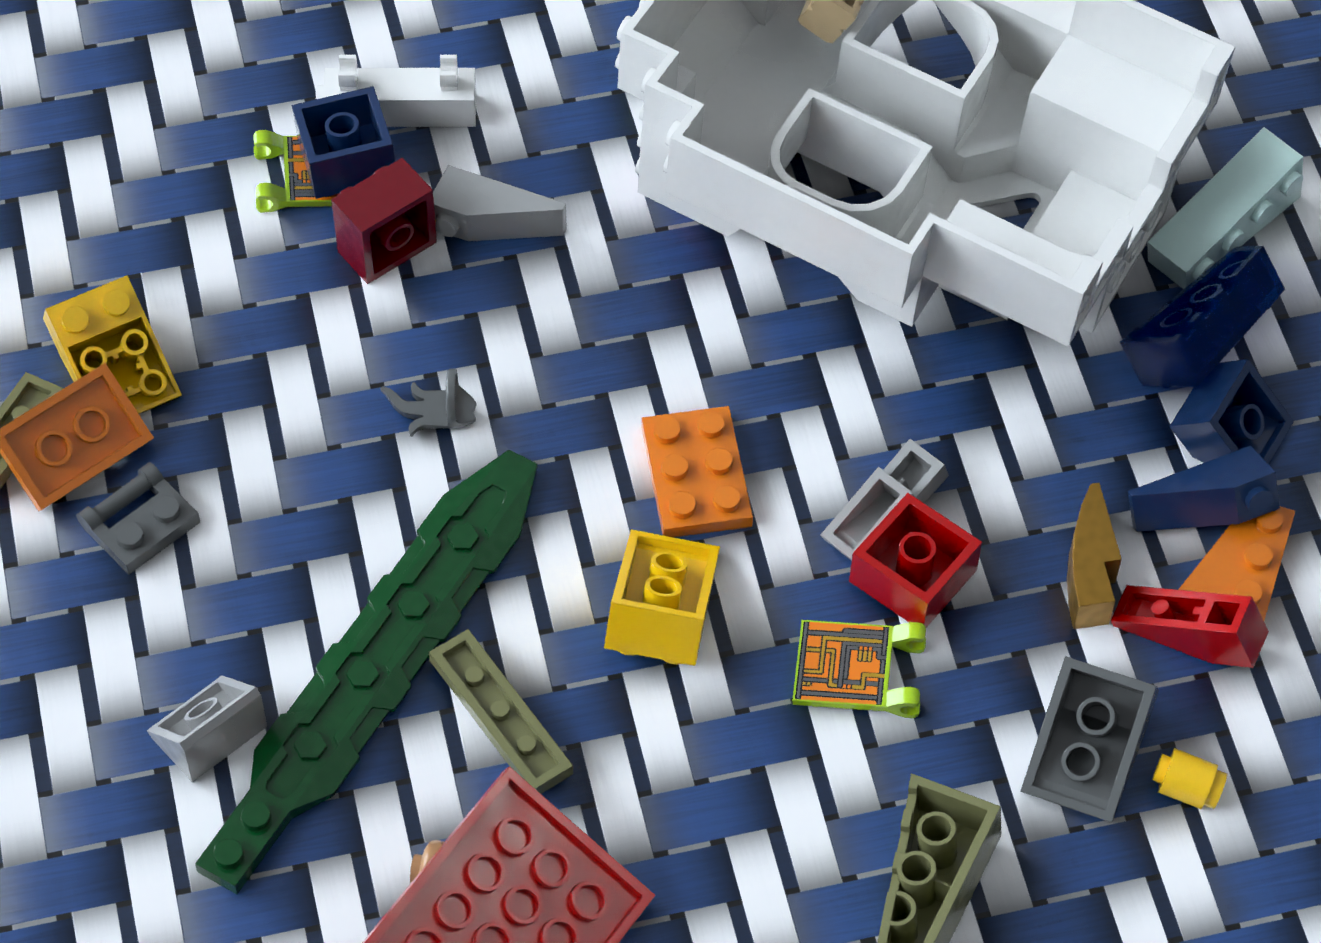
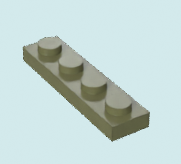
M469 629L429 652L430 662L506 763L540 794L573 775L572 763Z

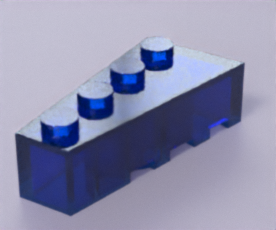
M1264 246L1234 247L1122 339L1120 344L1142 386H1162L1163 388L1174 386L1198 387L1257 320L1273 305L1275 300L1284 292L1285 287Z

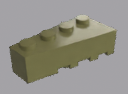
M911 773L906 808L903 811L901 833L897 852H895L892 878L889 892H887L877 943L950 942L1000 840L1001 806Z

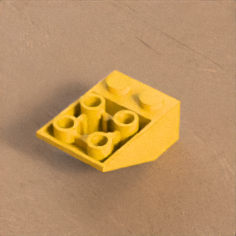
M127 275L45 309L43 320L74 382L106 363L138 414L182 396Z

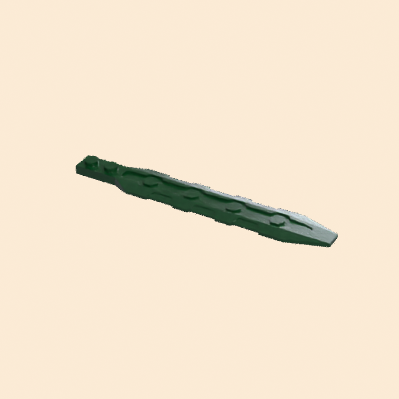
M507 450L441 497L418 528V536L390 574L383 575L367 597V605L339 643H333L315 667L316 674L287 713L279 715L254 749L250 789L196 861L195 866L198 873L238 894L289 822L335 795L359 762L361 750L387 714L395 712L412 688L410 682L429 658V652L435 649L439 642L446 641L461 620V612L488 574L495 573L520 538L538 469L537 463L511 450Z

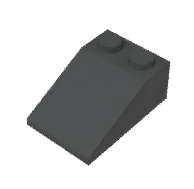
M1065 656L1020 792L1112 823L1158 696L1159 689L1157 686Z

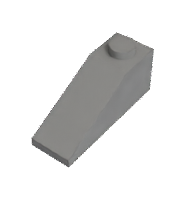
M450 165L447 166L433 191L436 231L447 237L454 236L466 241L563 236L567 230L566 203Z

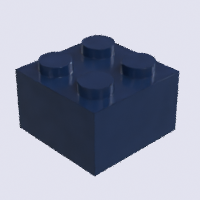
M374 86L291 105L298 142L316 199L339 194L343 189L353 187L372 176L379 168L389 166L395 162L393 143Z

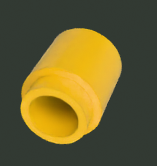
M1174 748L1171 756L1161 755L1152 780L1160 783L1158 789L1160 794L1202 809L1203 806L1215 809L1228 774L1217 770L1218 765Z

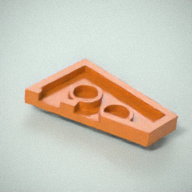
M1280 506V509L1243 523L1229 525L1178 590L1251 596L1263 620H1265L1295 510Z

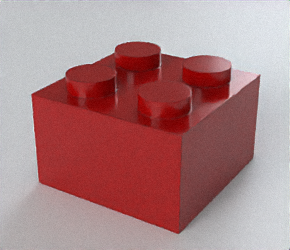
M907 493L853 552L849 582L906 621L919 622L927 628L977 571L982 541Z

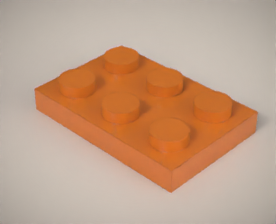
M104 363L1 427L0 454L39 512L148 443L154 437L107 364Z
M729 406L641 417V428L663 536L681 537L752 527L753 515Z

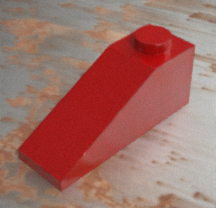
M1126 585L1111 619L1114 627L1212 664L1254 668L1269 632L1251 596Z

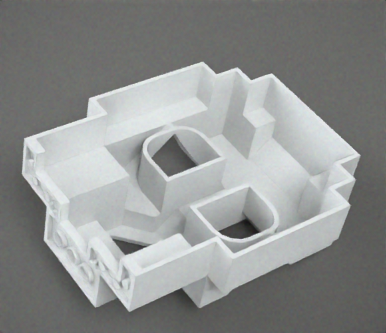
M640 0L639 8L632 17L626 16L617 32V40L620 41V52L615 62V67L619 69L617 88L644 101L639 112V119L642 120V130L637 140V146L640 147V157L635 167V172L639 174L638 193L727 237L742 229L838 276L858 301L911 327L937 287H940L1006 320L1010 318L1066 346L1070 345L1079 328L1093 333L1164 216L1181 161L1218 102L1235 50V46L1134 0H933L961 36L975 64V69L963 87L959 89L871 48V45L897 17L919 0H864L855 21L843 31L833 44L825 42L800 25L798 18L807 0ZM798 152L879 191L884 198L869 204H849L839 201L796 181L785 172V168ZM1024 198H1035L1039 202V205L1023 229L978 208Z

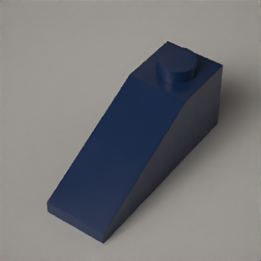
M1251 446L1128 491L1132 525L1136 532L1240 524L1280 509L1276 472Z

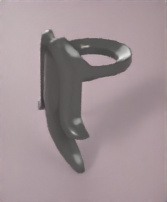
M450 368L447 370L446 390L425 391L420 389L415 382H412L411 393L416 401H406L390 388H380L381 392L399 414L414 420L409 425L411 437L423 429L461 428L471 425L476 421L473 412L477 403L459 385L457 369Z

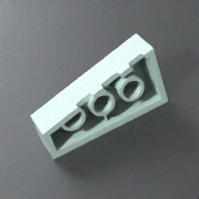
M1263 127L1147 242L1148 261L1186 292L1197 282H1204L1220 263L1301 197L1303 156Z

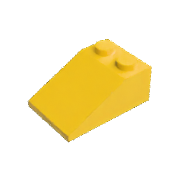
M631 529L611 600L604 648L629 656L641 655L662 659L670 664L695 666L720 546Z

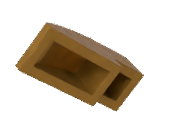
M1092 483L1089 486L1080 508L1069 552L1067 593L1073 629L1108 625L1115 604L1110 584L1116 583L1122 558L1100 483Z

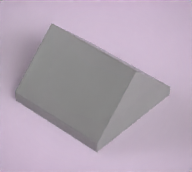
M220 676L150 727L147 732L187 778L194 782L267 727L262 697L257 687Z

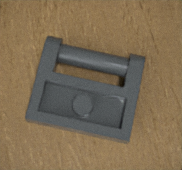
M148 462L138 470L137 477L94 508L87 506L76 514L84 530L128 575L200 523L199 513L164 479L161 472L151 462ZM148 490L155 495L110 529L104 524L106 520Z

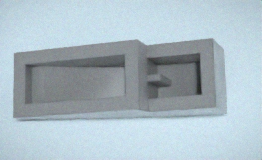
M909 439L884 469L878 467L820 534L821 537L852 561L853 552L907 493L923 503L931 497L949 476L945 464L912 439Z

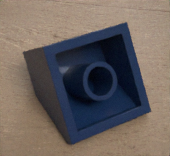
M1243 359L1208 364L1169 427L1190 455L1203 463L1251 446L1269 464L1294 421L1250 360Z

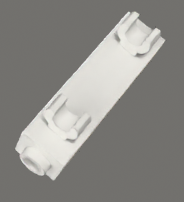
M339 55L340 68H325L324 85L316 86V99L374 86L387 127H476L475 68H458L457 55H440V68H357L356 55Z

